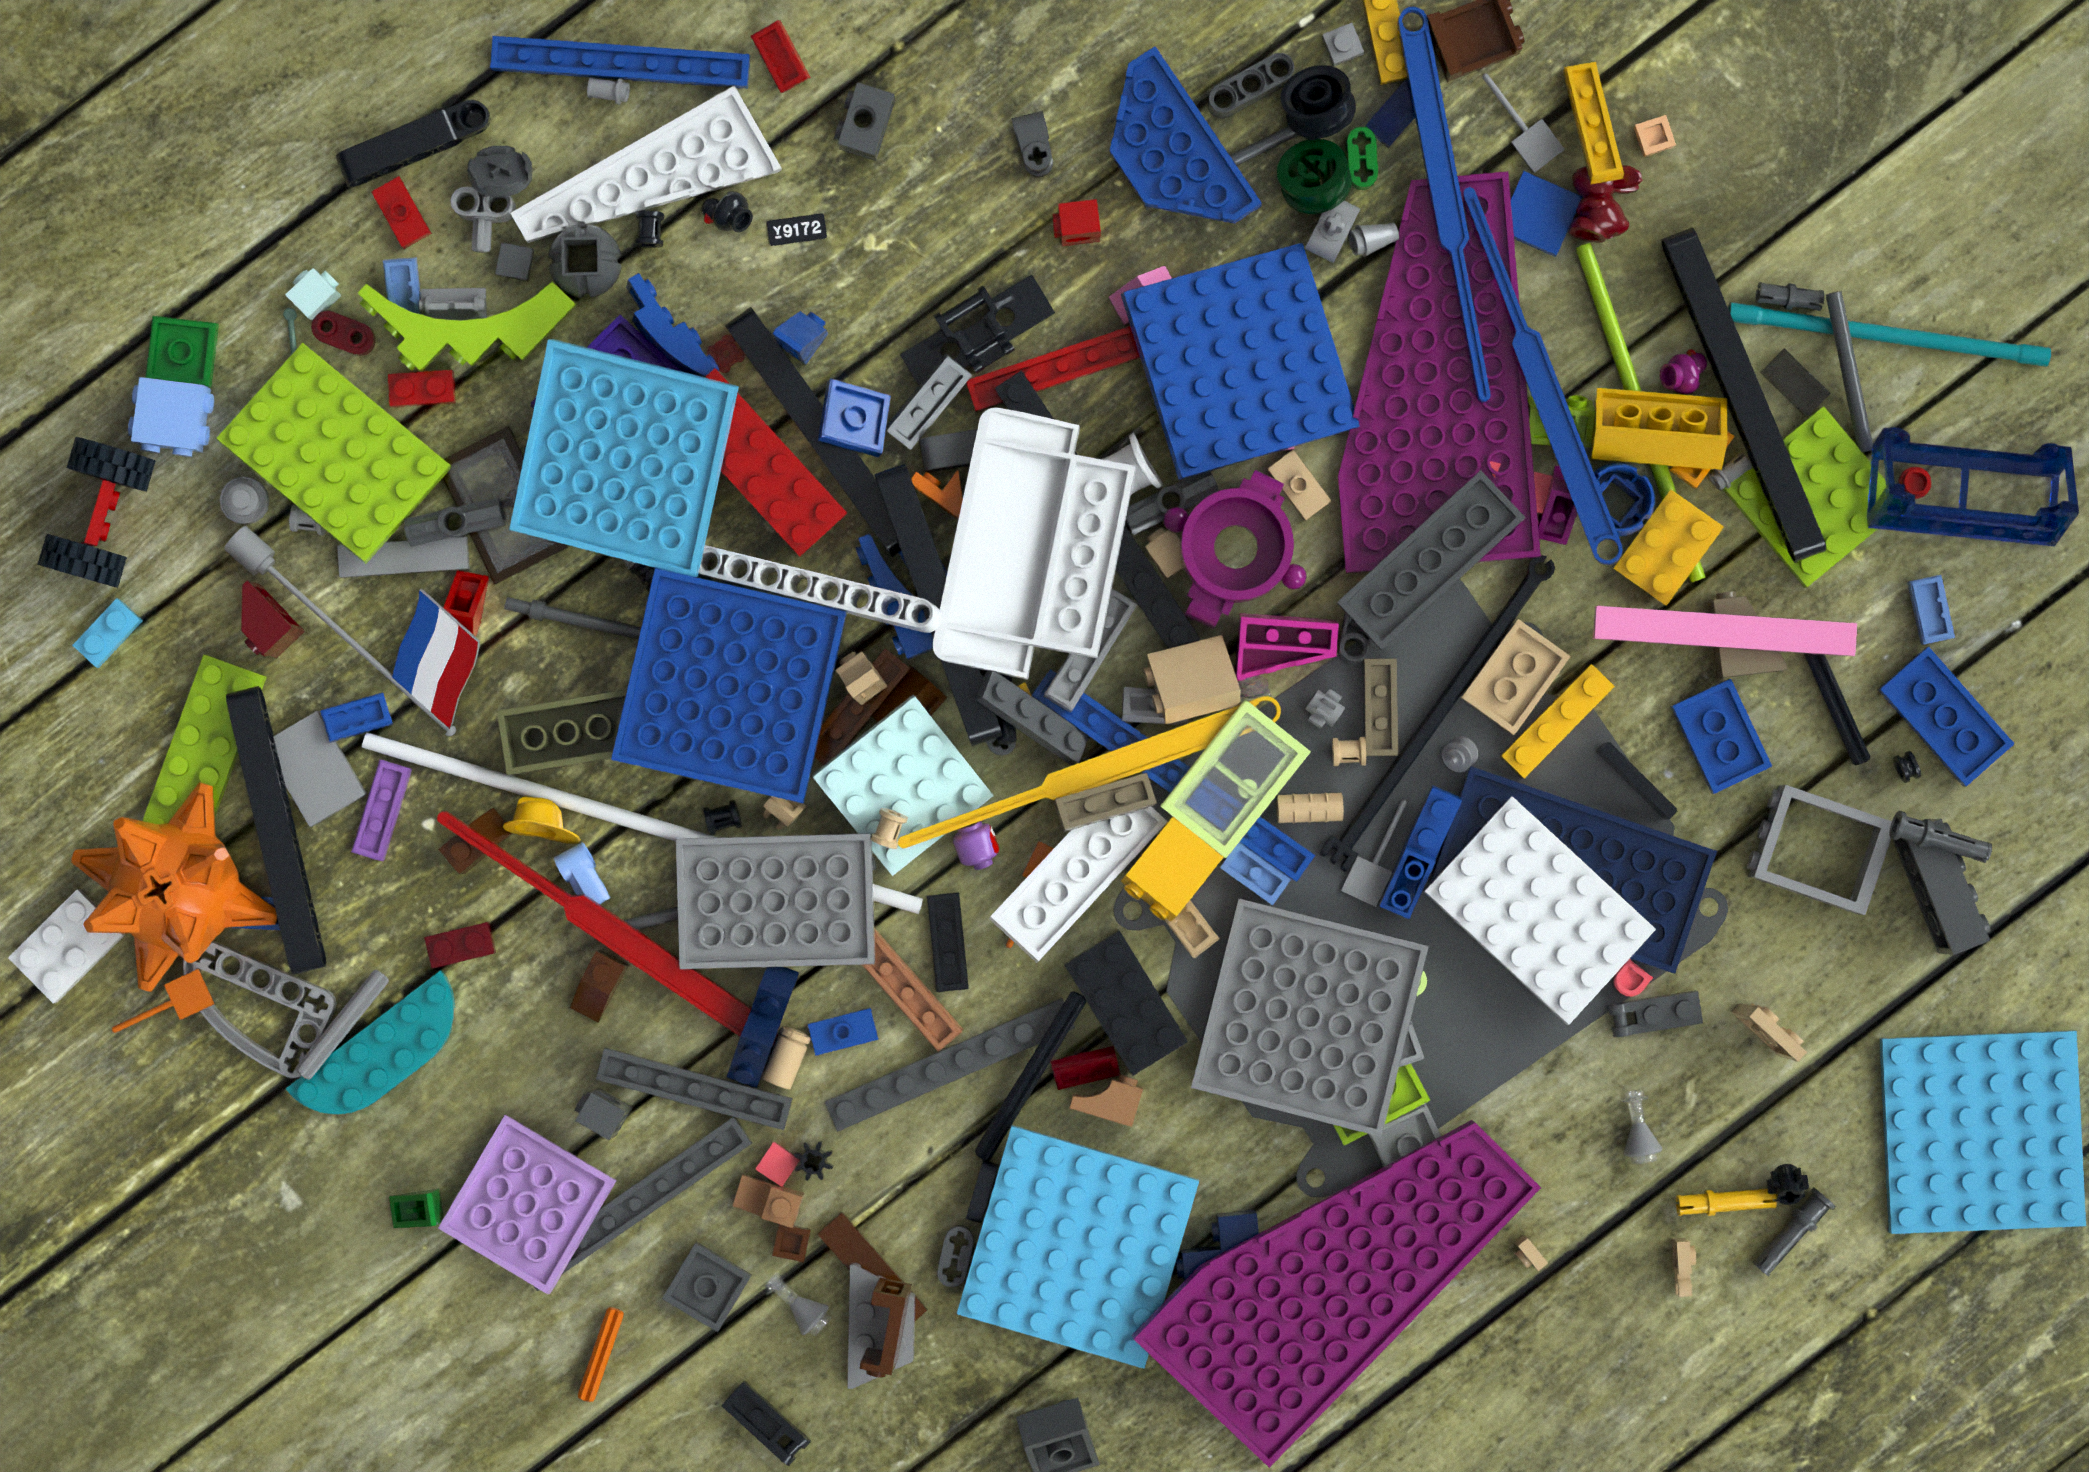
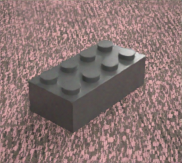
M1941 818L1929 819L1936 827L1952 831L1948 823H1943ZM1902 838L1898 840L1892 839L1937 952L1955 955L1990 941L1987 934L1991 931L1990 925L1985 915L1979 914L1975 904L1978 901V895L1974 886L1971 883L1967 884L1963 874L1966 871V866L1962 856L1932 846L1920 848L1916 846L1915 842Z

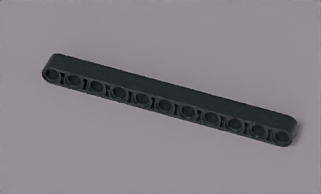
M1692 227L1661 239L1667 262L1724 398H1727L1728 409L1791 559L1796 563L1826 551V544L1696 231Z

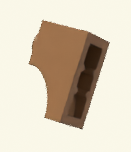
M1119 1075L1118 1080L1111 1078L1110 1084L1100 1092L1091 1095L1073 1094L1069 1108L1132 1127L1143 1088L1137 1086V1079Z
M743 1174L733 1207L758 1215L761 1219L793 1228L805 1193Z

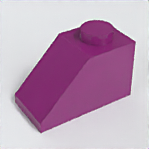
M1555 465L1551 474L1552 479L1544 511L1538 521L1539 539L1566 545L1577 517V512L1559 466Z

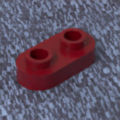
M332 311L320 312L312 321L311 329L315 338L334 348L356 356H364L370 353L375 346V334L364 323ZM327 321L332 322L333 327L331 331L324 332L322 329L323 324ZM361 333L363 336L362 341L354 344L352 341L353 335Z

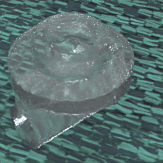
M1257 675L1238 682L1241 704L1245 699L1249 702L1264 696L1271 697L1268 680L1262 676Z

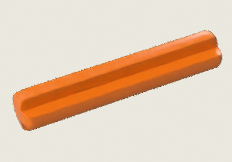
M609 1307L606 1310L578 1392V1398L581 1400L593 1402L596 1398L624 1316V1312L620 1309Z

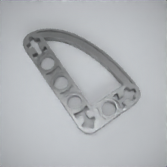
M212 941L205 950L214 956L218 955V950L222 951V954L216 960L215 968L211 967L215 961L209 958H202L200 961L197 960L191 964L183 959L184 975L196 969H199V971L201 969L299 1011L281 1057L260 1046L238 1030L218 1010L215 1004L200 1012L218 1033L250 1058L286 1077H301L296 1070H290L291 1064L287 1062L288 1058H294L299 1050L298 1048H293V1044L295 1043L301 1048H312L328 1028L337 1004L334 994L325 988L215 941ZM229 956L237 958L240 962V969L234 975L226 973L223 968V963ZM258 969L266 970L270 976L268 985L263 988L256 986L253 982V974ZM289 981L296 983L299 987V995L294 1000L286 999L282 992L283 986ZM307 988L311 989L308 996L317 999L324 995V1002L329 1004L328 1008L317 1012V1005L310 1001H305L304 1006H301L300 1003L306 997ZM305 1024L312 1025L316 1030V1038L310 1043L304 1042L299 1035L300 1028ZM306 1051L301 1053L299 1057V1062L307 1054Z

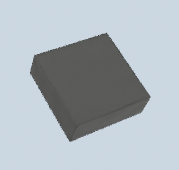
M501 242L495 274L501 277L528 282L534 249Z

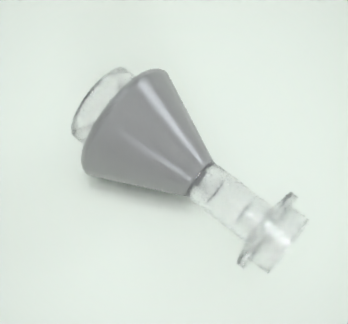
M1643 1090L1624 1092L1625 1098L1622 1099V1102L1629 1103L1632 1120L1624 1155L1631 1157L1632 1164L1657 1161V1153L1662 1151V1147L1645 1123L1642 1100L1648 1099V1096L1644 1095Z
M776 1272L764 1285L768 1290L766 1294L769 1295L774 1291L790 1306L801 1335H806L809 1332L815 1337L831 1320V1317L826 1313L829 1306L799 1297L783 1282L786 1275L783 1274L781 1276Z

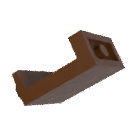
M1476 0L1442 14L1438 11L1427 15L1432 45L1447 82L1520 54L1525 40L1520 26H1514L1510 14L1513 13V8L1510 0Z
M880 1278L873 1291L871 1305L890 1308L883 1350L868 1347L860 1361L859 1369L866 1370V1374L882 1378L886 1374L892 1375L900 1352L912 1286L910 1283Z

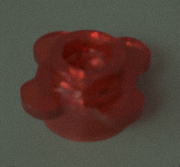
M729 334L724 335L722 340L709 346L707 349V355L710 354L718 364L719 371L722 373H728L731 370V366L737 362H743L745 359V353L734 343L735 339ZM724 351H728L729 356L725 357L723 355Z

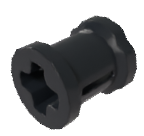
M637 211L636 218L639 219L638 238L635 239L634 245L646 248L663 247L664 241L660 237L661 221L664 220V213L658 211Z
M731 800L729 805L714 809L709 807L703 808L710 836L715 835L716 831L733 826L736 828L742 827L740 813L735 800Z

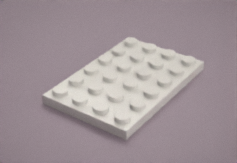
M1513 796L1504 803L1423 891L1566 1025H1569L1656 930Z

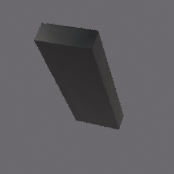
M1611 742L1603 743L1596 750L1664 820L1671 819L1678 812L1677 808Z
M959 892L927 895L936 992L969 989Z

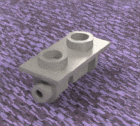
M486 288L421 289L419 311L422 315L435 319L462 321L487 318Z

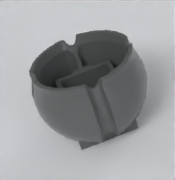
M588 224L586 228L574 225L565 229L552 242L548 257L552 259V264L548 266L552 279L561 290L577 298H582L584 294H589L593 298L606 293L616 283L622 269V265L618 263L621 251L617 242L608 232L595 225ZM597 245L598 272L569 273L568 246Z

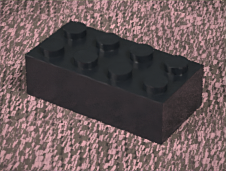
M1120 930L1064 963L1132 1076L1188 1042Z

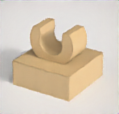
M771 796L763 805L766 808L763 817L767 819L773 814L780 820V823L776 826L780 830L785 825L788 827L801 815L807 806L804 803Z

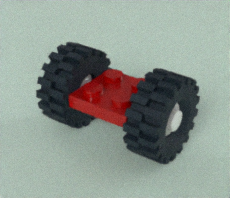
M75 437L66 468L102 480L101 488L85 541L78 543L46 534L37 565L118 588L127 557L92 547V545L98 546L99 541L106 542L111 523L105 522L108 510L115 511L120 492L114 490L116 484L147 492L156 461L106 444Z

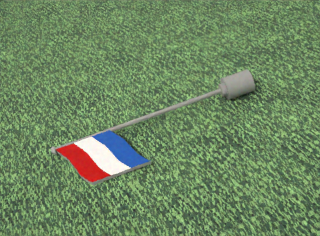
M243 526L230 538L224 550L253 576L259 572L262 575L267 572L273 575L447 732L446 736H453L456 733V727L453 725L461 693L475 667L480 640L422 588L419 590V600L415 615L399 647L392 674L272 567L276 562L273 559L275 551L247 526Z

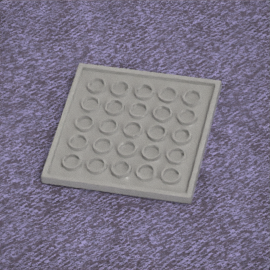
M1238 899L1191 1088L1382 1137L1429 946Z

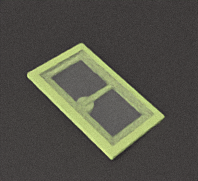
M1245 699L1160 806L1223 857L1227 858L1311 751Z

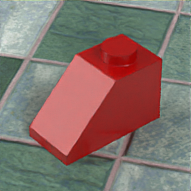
M457 570L443 608L476 637L481 624L489 576Z

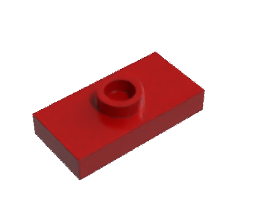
M777 20L751 35L780 93H785L811 78L781 20Z
M400 176L371 191L403 249L432 234Z

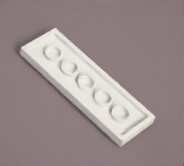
M1149 807L1071 830L989 919L1037 963L1168 821L1154 808Z

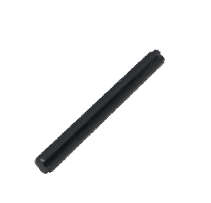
M1072 991L1062 1005L977 1145L975 1154L982 1160L990 1161L1085 1006L1086 999L1083 995Z

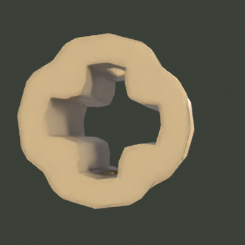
M1360 737L1359 740L1345 741L1332 738L1333 766H1339L1340 763H1360L1361 766H1366L1365 737Z
M881 808L879 812L881 818L876 832L871 835V841L888 848L897 849L898 835L902 824L907 823L908 817L894 810Z

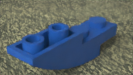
M639 273L629 278L626 288L640 309L634 312L632 322L639 332L682 372L705 377L714 368L719 371L713 357L710 354L706 356L699 346L702 344V341L693 327L689 329L685 322L672 327L674 320L665 306L661 308L654 298L657 296V293L652 283L648 279L643 280Z
M1432 785L1397 860L1382 897L1380 907L1410 919L1434 867L1439 850L1461 805V797Z

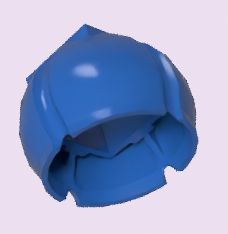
M1611 463L1595 470L1594 474L1602 493L1613 482L1635 500L1619 521L1611 516L1618 536H1628L1643 527L1642 521L1650 519L1655 506L1654 489L1646 475L1640 476L1637 473L1636 467L1625 463Z

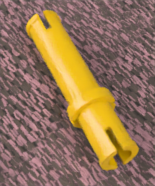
M1768 1189L1714 1193L1712 1190H1705L1704 1194L1676 1195V1202H1679V1204H1676V1211L1678 1216L1706 1213L1708 1216H1715L1716 1212L1763 1208L1773 1209L1777 1205V1202L1773 1201V1199L1777 1198L1776 1194H1768Z

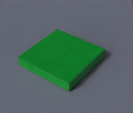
M153 316L145 378L199 384L211 388L219 324Z

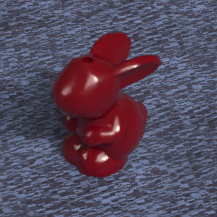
M1622 165L1623 179L1591 184L1587 166L1577 169L1572 176L1573 186L1584 199L1579 202L1576 209V214L1580 217L1573 220L1568 233L1574 238L1583 241L1602 243L1606 239L1620 236L1626 232L1630 223L1612 194L1636 192L1639 189L1638 184L1643 181L1641 172L1631 166Z

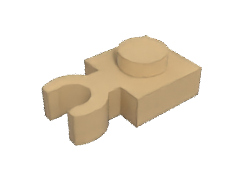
M1672 1238L1675 1294L1678 1297L1692 1296L1690 1274H1692L1691 1266L1696 1265L1695 1247L1690 1246V1241L1685 1238Z

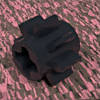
M806 1141L804 1142L806 1152L804 1154L800 1152L794 1154L796 1158L801 1159V1164L795 1168V1171L803 1169L807 1173L805 1176L807 1181L812 1174H817L818 1178L822 1180L824 1178L822 1169H832L834 1166L827 1162V1157L833 1151L824 1152L821 1149L822 1141H819L816 1147L812 1148ZM811 1152L815 1157L820 1155L822 1158L817 1169L814 1165L808 1166L806 1164Z
M1783 1164L1770 1172L1771 1179L1767 1180L1768 1194H1776L1777 1199L1775 1201L1785 1205H1792L1805 1197L1804 1190L1809 1189L1807 1175H1802L1801 1168H1797L1792 1164Z

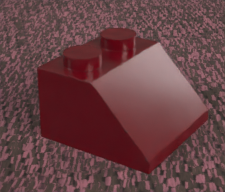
M248 580L243 584L241 631L247 637L244 642L256 655L261 654L264 657L278 658L305 630L262 585Z

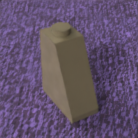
M1736 591L1717 593V599L1708 602V610L1711 614L1758 617L1746 596L1736 597ZM1713 647L1717 679L1787 670V663L1779 651Z

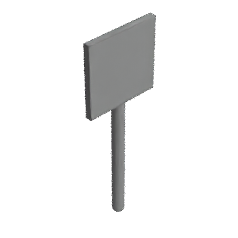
M1487 73L1483 74L1482 78L1523 131L1511 143L1533 173H1535L1564 151V147L1543 119L1528 128Z
M1405 799L1401 800L1373 861L1370 862L1357 856L1341 889L1342 892L1377 907L1393 873L1378 864L1407 804Z

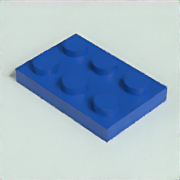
M1731 679L1725 680L1670 706L1711 794H1715L1772 767Z

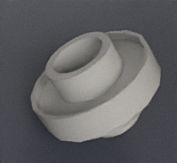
M244 476L234 478L226 483L221 491V510L227 518L235 523L244 525L256 523L263 518L268 510V492L263 484L253 478Z

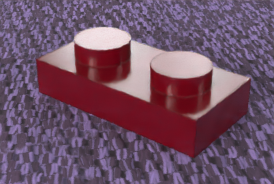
M489 922L424 937L432 969L496 953Z

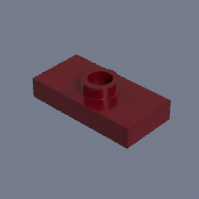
M1114 1046L1051 1061L1058 1090L1121 1075Z

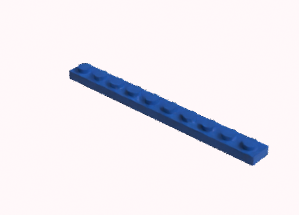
M1051 669L1032 694V697L1109 751H1114L1148 738L1085 693L1082 694L1071 713L1043 697L1057 674ZM1176 759L1140 773H1147L1150 780L1171 793L1190 767ZM1206 778L1186 801L1189 807L1223 831L1226 830L1244 807L1242 803ZM1261 817L1256 820L1240 840V843L1295 882L1299 880L1315 857L1313 853Z

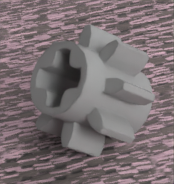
M1330 688L1326 693L1318 689L1305 708L1306 711L1311 713L1308 721L1320 729L1325 723L1333 727L1345 709L1344 706L1339 704L1342 696Z

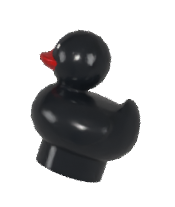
M734 191L728 192L720 201L715 198L705 200L701 208L704 222L706 224L714 223L722 231L734 230L738 233L743 232L749 227L753 218L752 212L748 209L747 199L742 194Z

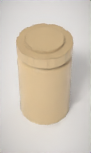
M781 1026L779 1030L781 1035L775 1041L761 1078L782 1088L791 1089L807 1050L806 1044L810 1043L811 1037L796 1029Z

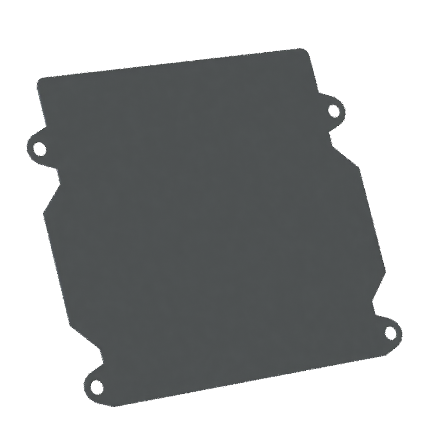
M1461 580L1452 585L1382 651L1371 641L1369 650L1364 658H1397L1398 755L1492 624ZM1524 622L1526 625H1528L1533 630H1535L1543 636L1542 631L1536 625L1530 622ZM1512 623V624L1510 625V627L1508 628V630L1506 631V633L1503 635V637L1501 638V640L1498 642V644L1496 645V647L1493 649V651L1491 652V654L1488 656V658L1486 659V661L1484 662V664L1487 662V660L1489 659V657L1492 655V653L1494 652V650L1497 648V646L1499 645V643L1502 641V639L1504 638V636L1507 634V632L1509 631V629L1512 627V625H1513L1514 623ZM1356 642L1348 647L1345 652L1349 656L1356 657L1362 653V648ZM1339 655L1274 698L1281 708L1280 717L1275 723L1311 751L1277 795H1292L1293 793L1322 794L1326 792L1342 793L1343 821H1328L1326 823L1298 822L1294 824L1277 823L1276 796L1260 815L1261 818L1315 855L1299 880L1295 882L1291 879L1276 902L1271 905L1219 867L1226 859L1223 857L1190 899L1220 938L1195 959L1190 955L1166 921L1156 917L1150 911V905L1142 898L1139 900L1133 898L1123 888L1116 898L1113 908L1117 923L1127 930L1139 931L1164 925L1174 939L1175 948L1166 992L1201 1043L1203 1042L1238 899L1429 946L1423 968L1427 977V985L1425 990L1416 996L1411 1017L1424 1059L1411 1064L1430 1098V1101L1426 1104L1438 1129L1609 1012V1004L1623 1002L1630 997L1620 994L1615 989L1612 977L1569 1025H1566L1423 892L1430 884L1442 846L1410 919L1380 907L1384 892L1377 907L1341 891L1354 862L1344 872L1340 867L1347 859L1345 856L1342 855L1334 865L1330 862V859L1336 852L1334 848H1331L1325 857H1322L1319 852L1331 835L1338 840L1398 756H1366V766H1361L1360 763H1340L1339 766H1333L1332 738L1345 741L1359 740L1360 737H1365L1363 661L1356 665H1347L1342 662ZM1330 688L1342 696L1339 704L1344 706L1345 709L1333 727L1325 723L1320 729L1308 721L1311 713L1306 711L1305 708L1318 689L1326 693ZM1544 693L1514 736L1462 700L1460 696L1352 850L1358 853L1359 857L1372 862L1401 800L1405 799L1407 804L1378 864L1393 872L1418 812L1421 811L1432 785L1460 796L1468 770L1465 772H1454L1445 765L1442 759L1443 748L1453 738L1458 736L1470 739L1478 749V759L1471 765L1472 767L1672 836L1674 835L1675 826L1670 819L1664 820L1596 752L1603 743L1611 742L1626 757L1594 709L1583 718L1525 779H1522L1500 755L1558 696ZM1271 702L1258 709L1271 720L1276 715V708ZM1253 731L1237 737L1219 762L1241 780H1253L1258 789L1285 754L1257 731ZM1204 750L1195 752L1182 762L1191 768ZM1215 766L1205 777L1244 806L1250 798H1243L1239 795L1238 785ZM1152 782L1150 784L1157 802L1152 808L1165 820L1169 821L1173 816L1160 805L1170 793L1155 782ZM1211 823V824H1212L1214 827H1216L1219 831H1221L1222 833L1224 832V831L1221 830L1219 827H1217L1216 825H1214L1213 823ZM1160 831L1127 865V867L1125 868L1127 872L1132 868V866L1136 863V861L1140 858V856L1144 853V851L1152 843V841L1156 838ZM1704 888L1700 903L1705 898H1713L1718 903V911L1714 916L1707 917L1700 912L1698 906L1679 963L1708 944L1725 921L1728 904L1725 896L1718 890ZM1135 901L1141 905L1142 914L1137 920H1129L1124 916L1123 908L1128 902ZM1630 959L1653 977L1649 983L1667 972ZM1242 1101L1254 1118L1302 1127L1314 1144L1299 1165L1296 1177L1299 1189L1310 1197L1322 1198L1330 1196L1383 1167L1368 1134L1344 1146L1332 1124ZM1318 1168L1324 1172L1325 1181L1320 1187H1312L1307 1183L1306 1175L1309 1170Z

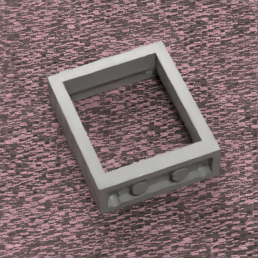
M1779 785L1778 790L1773 789L1767 807L1771 808L1768 820L1761 822L1757 833V838L1761 839L1757 851L1753 850L1749 856L1747 869H1750L1748 877L1858 915H1865L1891 841L1889 831L1892 821L1788 785ZM1791 798L1874 827L1850 900L1767 871Z

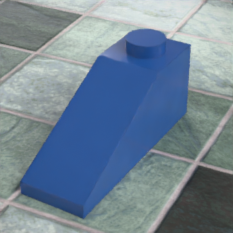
M799 311L778 326L773 335L782 349L806 365L827 337L828 332L823 328L826 322L812 312L805 315Z

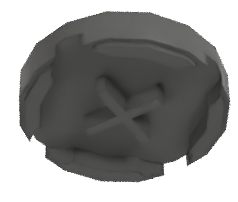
M510 146L484 148L477 152V157L473 160L471 158L468 162V180L472 188L481 194L491 197L511 196L527 188L532 181V162L527 154L515 152V148Z

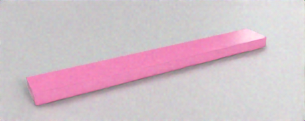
M1595 606L1593 639L1855 656L1857 623Z

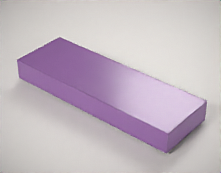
M379 760L353 844L352 853L379 861L385 860L412 772L411 768Z

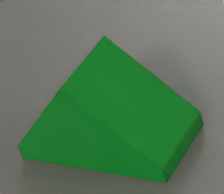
M439 1188L389 1196L393 1228L435 1226L444 1219Z

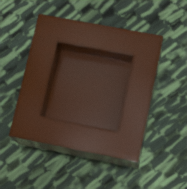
M778 1224L772 1256L804 1262L811 1229L799 1226L790 1228Z

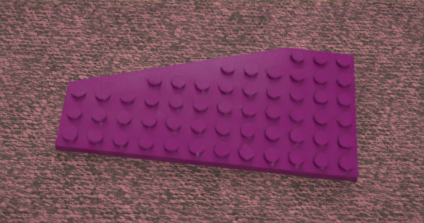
M1508 171L1458 176L1469 240L1463 252L1491 394L1490 399L1484 403L1479 402L1477 399L1450 254L1439 246L1427 179L1411 180L1398 233L1399 240L1396 241L1353 418L1359 420L1360 427L1349 431L1338 474L1346 574L1372 571L1480 470L1525 516V519L1477 563L1541 557L1527 387L1525 377L1512 346L1516 330L1463 195L1464 190L1468 187L1475 190L1519 303ZM1490 461L1501 463L1498 472L1491 467Z
M1470 1120L1201 1264L1131 1336L1270 1468L1519 1212L1541 1187L1473 1120Z

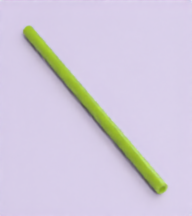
M1591 243L1581 245L1575 249L1624 390L1642 391ZM1650 464L1663 501L1670 490L1676 492L1667 465ZM1700 561L1688 576L1690 583L1706 578Z

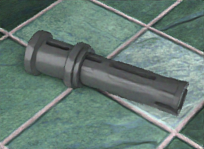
M1898 811L1891 822L1889 831L1891 839L1898 840L1902 838L1915 842L1916 846L1920 848H1927L1928 846L1940 848L1982 863H1986V860L1988 861L1991 856V843L1936 827L1929 819L1921 821L1906 816V813L1903 811Z
M1813 1187L1810 1190L1811 1196L1799 1209L1795 1208L1792 1211L1791 1215L1793 1218L1760 1256L1752 1262L1768 1277L1808 1230L1810 1232L1815 1231L1818 1228L1817 1223L1828 1210L1836 1208L1816 1188Z

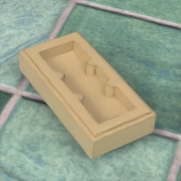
M1294 450L1267 468V471L1274 479L1284 483L1282 491L1305 521L1331 502V499Z
M1191 900L1172 921L1165 919L1166 923L1194 959L1220 939Z

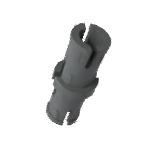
M1759 282L1757 287L1760 290L1756 289V303L1783 305L1784 309L1789 310L1793 309V307L1816 311H1821L1823 306L1820 303L1824 304L1823 290L1797 288L1796 284L1788 283L1787 286Z

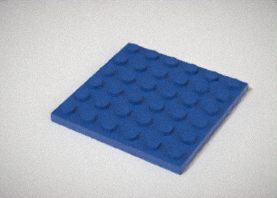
M1303 243L1139 287L1121 294L1179 480L1360 427L1359 420L1353 418L1355 408Z
M655 568L611 760L804 803L847 611Z

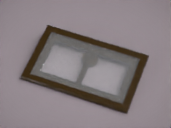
M510 426L444 459L451 465V469L443 477V480L456 507L498 497L504 506L506 525L469 533L494 585L568 548L566 544L509 530L524 455Z

